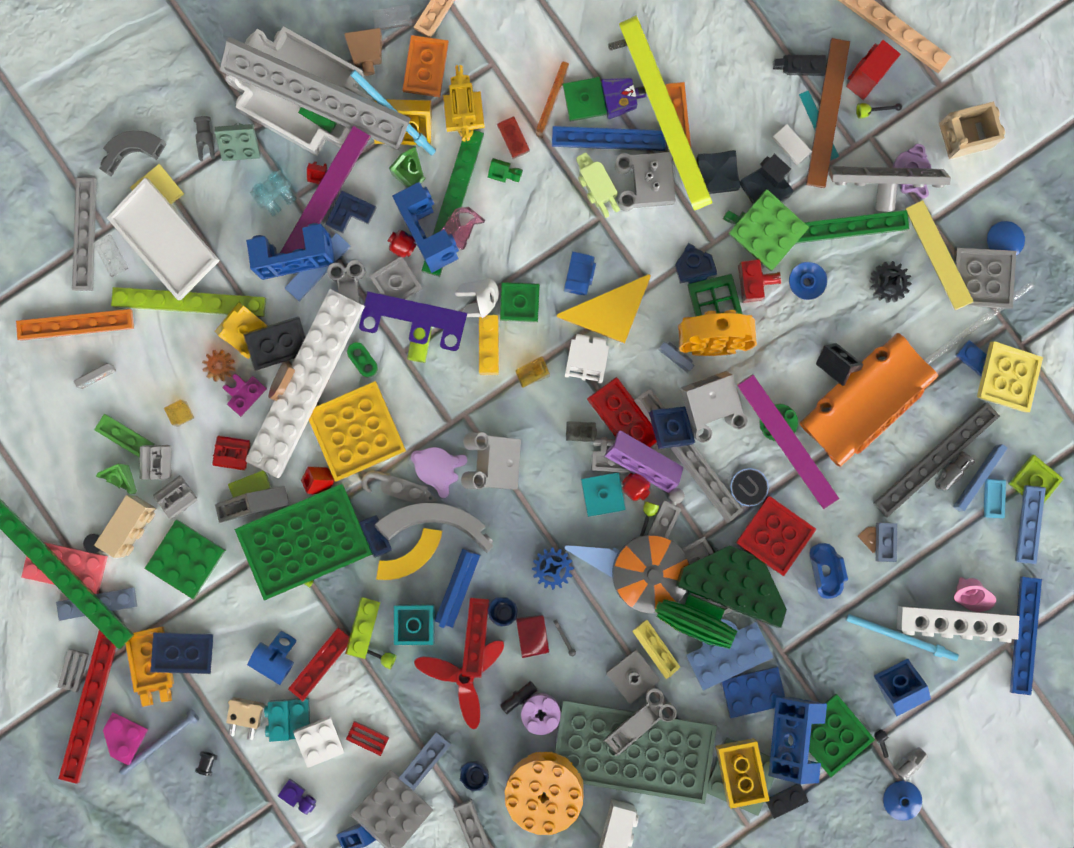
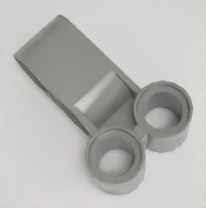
M357 260L350 261L346 268L339 263L330 264L327 273L333 281L337 282L338 293L361 304L358 280L362 279L365 275V268L361 262ZM354 266H360L361 271L353 275L351 269ZM336 268L342 270L341 275L338 277L332 275L333 270Z

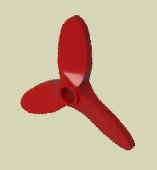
M493 641L485 646L482 673L501 655L504 648L503 641ZM422 656L416 658L414 664L422 673L441 681L456 682L458 685L460 709L464 720L471 729H476L480 723V704L473 685L475 677H469L468 681L461 682L459 675L462 673V667L459 668L448 661L435 657Z

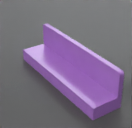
M622 431L617 433L615 443L606 450L605 457L629 471L643 476L650 483L668 493L680 483L683 471L681 465Z

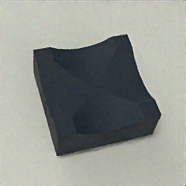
M736 150L697 155V165L709 194L738 191L740 189Z
M760 169L740 181V186L752 204L766 189L780 201L794 192L785 179L774 187L759 173Z

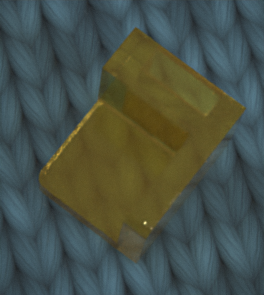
M179 400L164 408L173 426L178 427L194 419L187 401Z

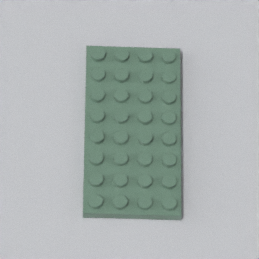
M563 700L555 753L566 757L573 763L572 765L583 779V784L705 804L717 725L677 718L671 722H665L660 719L623 752L615 756L613 749L603 740L635 712Z

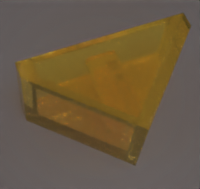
M543 356L515 370L522 388L550 377Z

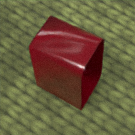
M544 615L516 618L522 658L549 653Z

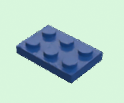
M777 666L734 676L721 682L730 718L774 709L776 697H785Z

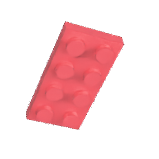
M44 542L94 594H99L108 556ZM26 556L21 577L55 585Z

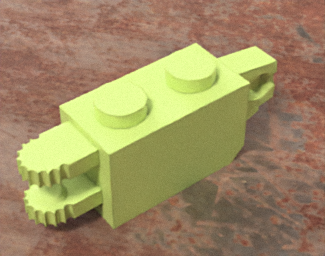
M587 153L576 157L580 169L578 180L581 186L586 187L588 190L587 197L591 204L595 203L605 218L609 217V212L604 205L608 201L615 212L620 211L614 199L617 197L618 192L602 163L593 162Z

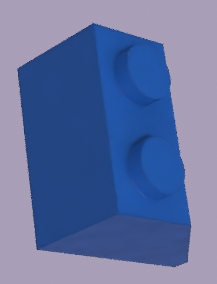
M909 659L874 675L887 704L896 717L931 699L928 685Z

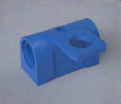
M572 251L564 292L587 295L589 285H592L596 267L593 256Z
M280 631L269 647L262 642L258 644L247 665L281 685L294 664L286 656L297 640L287 633ZM285 638L290 644L284 646L279 642V639Z

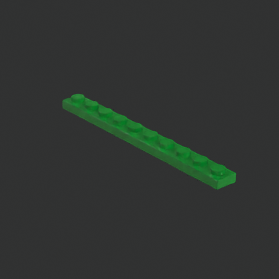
M0 499L1 531L118 649H121L134 634Z

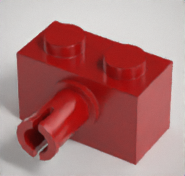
M760 260L742 261L738 265L742 303L762 301L765 298L764 285L781 284L780 272L763 274Z

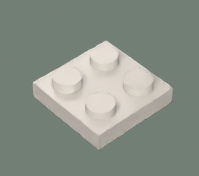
M331 716L293 731L307 768L344 753Z

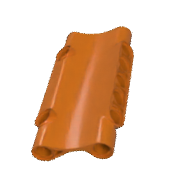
M896 333L883 346L876 348L861 362L863 366L860 371L850 373L844 386L838 383L818 401L817 407L799 423L839 467L847 462L853 454H859L908 410L923 395L924 389L938 377L937 372L919 356L900 333ZM879 357H886L884 360H878ZM826 407L831 408L828 412L822 411Z

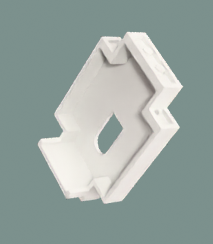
M284 26L281 31L276 33L274 42L267 39L264 32L256 29L246 39V45L373 101L372 97L357 89L359 84L350 76L351 72L356 70L364 77L361 69ZM226 74L225 80L229 86L243 93L236 101V109L239 113L318 156L326 140L341 148L351 131L350 128L337 123L333 132L329 133L299 114L300 106Z

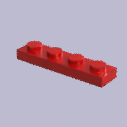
M470 598L462 676L482 678L489 599Z
M338 627L288 690L304 701L346 650L350 636Z

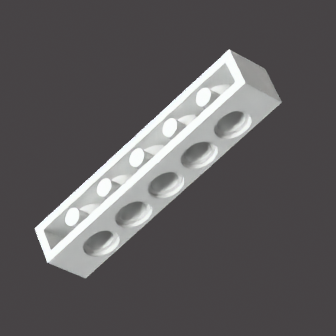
M898 606L897 629L902 630L903 634L906 635L922 632V636L934 637V633H940L941 637L945 638L961 635V639L972 640L973 636H979L980 640L992 641V638H999V642L1011 643V639L1018 640L1019 616ZM920 616L923 622L921 626L917 627L915 620ZM937 618H940L942 621V625L939 628L935 627V620ZM959 619L961 627L956 630L954 623ZM976 621L980 623L978 631H975L973 628ZM995 623H998L999 630L995 633L993 631V625Z

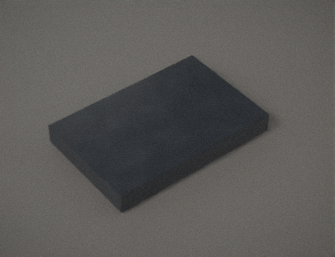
M294 317L243 333L255 371L296 358L305 340L300 317Z

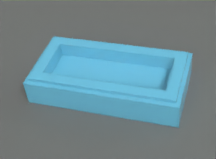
M986 479L984 488V517L1005 518L1006 480Z

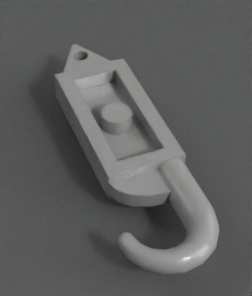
M369 471L362 478V487L369 493L372 490L368 488L367 481L370 478L381 480V490L387 495L415 504L436 501L427 490L428 487L379 471Z

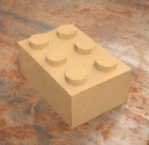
M126 495L94 546L113 558L129 556L134 549V542L143 535L145 531L143 528L146 523H150L154 518L156 508L138 496Z

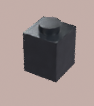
M774 153L771 158L767 156L760 163L762 167L759 173L776 187L790 172L791 168Z

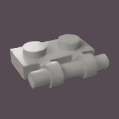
M607 437L594 438L593 446H601V452L593 451L592 471L630 473L628 469L605 457L607 447H611L615 443V439H607Z

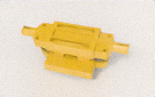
M456 65V76L450 78V95H443L447 132L458 131L462 141H466L465 137L469 141L474 129L485 128L481 91L473 92L470 77L463 75L462 65H459L460 71L458 65Z

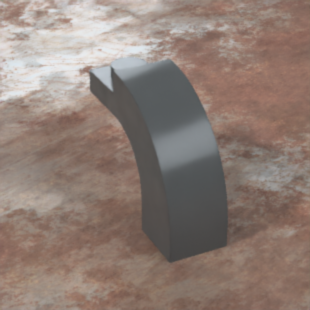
M139 130L123 132L113 137L104 146L103 149L108 155L102 159L99 169L112 177L122 159L128 154L142 152L157 160L167 144L149 132Z

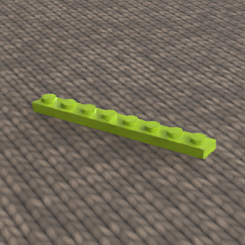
M113 287L111 306L228 315L240 302L257 317H264L266 298L188 292L182 300H177L170 291Z

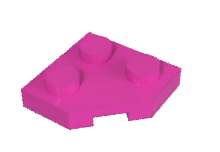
M112 712L103 729L110 757L130 765L148 729Z

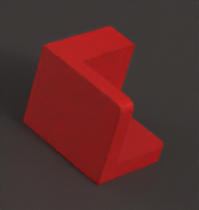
M307 467L301 482L307 494H319L330 489L334 479L327 467Z

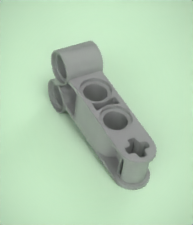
M649 688L645 694L647 702L603 740L613 749L615 756L623 752L660 719L665 722H671L675 719L677 714L675 707L668 702L662 703L664 696L658 688ZM658 692L660 694L659 700L656 702L650 701V693ZM665 707L672 708V715L664 717L662 710Z

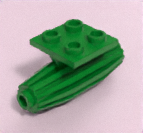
M691 594L688 595L685 604L664 599L663 602H658L655 612L658 613L657 618L675 630L709 645L730 649L737 634V630L721 621L725 609Z

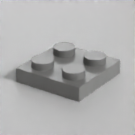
M403 257L397 258L370 275V278L382 295L407 299L422 289Z

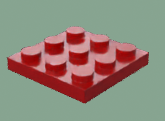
M768 496L735 543L780 575L785 576L817 529L774 498Z

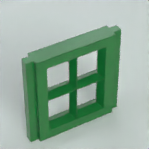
M732 274L687 285L695 317L702 315L700 307L714 304L716 313H724L720 312L718 302L730 299L732 300L733 310L737 314H742ZM728 286L730 296L716 299L714 289ZM710 290L713 300L699 303L697 293Z

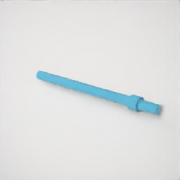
M356 70L351 72L350 76L378 104L396 111ZM408 124L406 131L414 138V142L419 147L422 146L432 156L436 150L427 142V138L422 133L419 134Z
M848 614L846 617V621L927 650L937 657L941 658L943 656L954 661L958 660L959 654L946 650L944 646L924 642Z

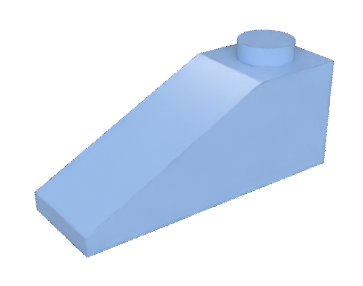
M565 545L564 547L565 550L612 577L613 563L620 550L615 547L613 550L609 548Z

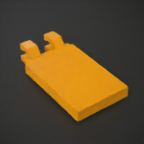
M163 626L133 633L134 636L126 643L134 693L138 692V695H140L142 707L154 705L151 692L158 690L161 703L172 701L170 688L174 684L173 674L150 672L153 633H165Z

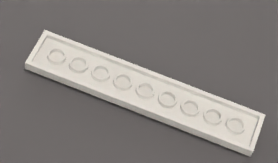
M329 289L292 364L295 373L284 394H279L277 396L279 400L274 401L247 455L246 462L276 478L281 477L365 306Z

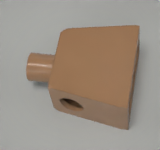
M380 28L344 33L355 67H363V74L365 76L374 75V65L382 63V33Z

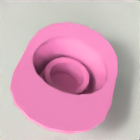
M959 578V583L956 587L957 592L954 595V600L974 612H984L995 606L996 597L985 589L978 579Z

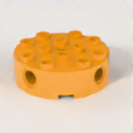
M727 310L724 313L706 311L705 315L685 317L678 325L679 349L683 353L692 352V355L723 356L736 354V350L748 351L757 345L755 319L752 315L737 314L735 310Z
M535 752L518 762L512 768L505 788V806L512 820L522 829L537 835H553L566 830L578 818L584 798L583 779L572 765L573 763L566 757L553 752Z

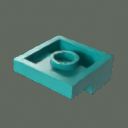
M306 698L304 701L300 699L270 700L268 702V706L264 707L265 718L268 717L269 725L265 726V736L269 737V742L296 739L293 731L310 724L309 698Z

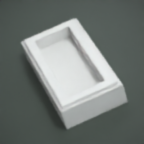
M788 124L772 137L796 165L800 164L812 153Z

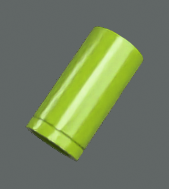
M432 327L426 344L410 341L407 360L426 363ZM423 328L415 329L413 332L414 338L417 340L423 339L425 337V330Z

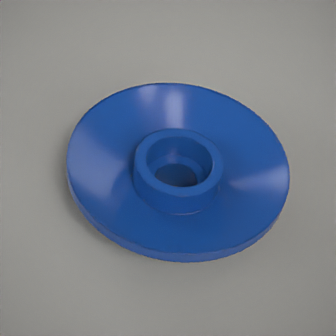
M804 262L792 270L789 277V285L797 297L804 300L816 299L823 294L827 287V275L818 264ZM804 279H808L810 285H805Z
M908 781L894 782L884 792V808L890 816L897 820L912 819L921 810L922 795L919 789ZM903 799H907L906 805H902Z

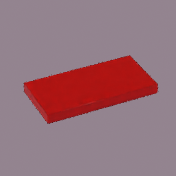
M617 377L587 398L588 402L615 437H617L619 431H622L648 447L656 443L651 422Z

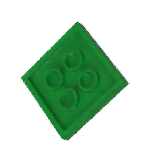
M175 520L144 569L189 598L195 599L226 550L183 522Z
M834 694L825 702L827 704L825 723L811 725L809 753L818 763H821V767L830 777L834 776L875 740L837 694Z

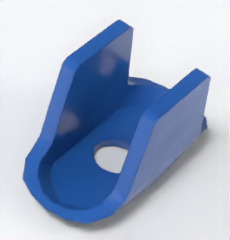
M819 543L813 546L809 553L817 590L822 598H835L842 593L844 583L848 581L844 558L836 552L832 545ZM823 565H827L830 568V574L825 577L821 567Z

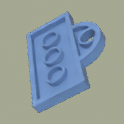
M721 619V621L737 630L731 648L727 649L702 642V648L686 655L703 691L774 658L756 622L738 630L732 622Z

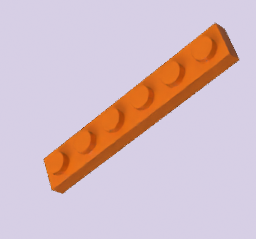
M125 309L16 321L17 340L134 329L133 311Z

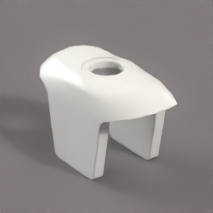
M486 278L461 284L455 294L456 296H476L478 303L466 305L462 312L467 313V317L483 318L494 308L499 298V289L493 279Z

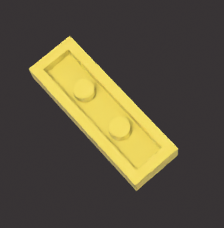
M648 620L643 621L632 631L665 679L671 677L680 668V665Z

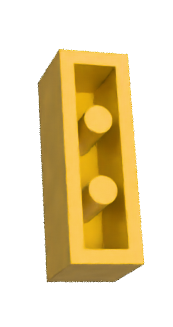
M498 315L479 317L480 375H499Z

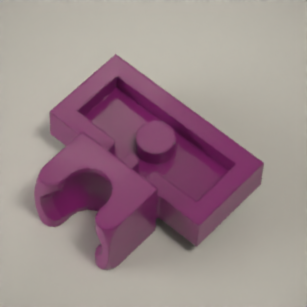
M235 373L233 379L237 383L236 386L231 388L229 385H224L222 388L233 396L227 405L242 417L267 388L254 376L245 382Z

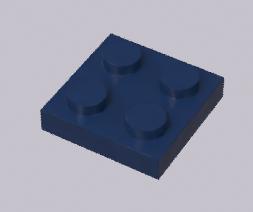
M685 406L657 409L649 412L658 449L686 446L695 443Z

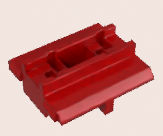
M217 436L212 461L213 466L245 471L247 468L246 458L251 444L250 440Z

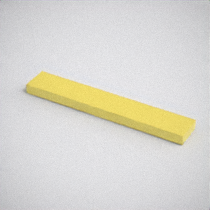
M922 200L905 208L954 310L973 303V299L924 201Z

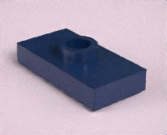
M377 515L359 522L374 558L392 551L389 541L375 527V524L379 522Z

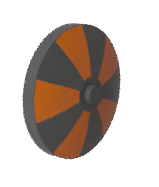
M658 535L639 536L626 543L618 552L612 568L613 584L619 597L628 606L640 612L656 613L655 609L659 601L663 602L666 599L679 602L686 593V590L676 587L681 568L689 565V562L682 549L670 539Z

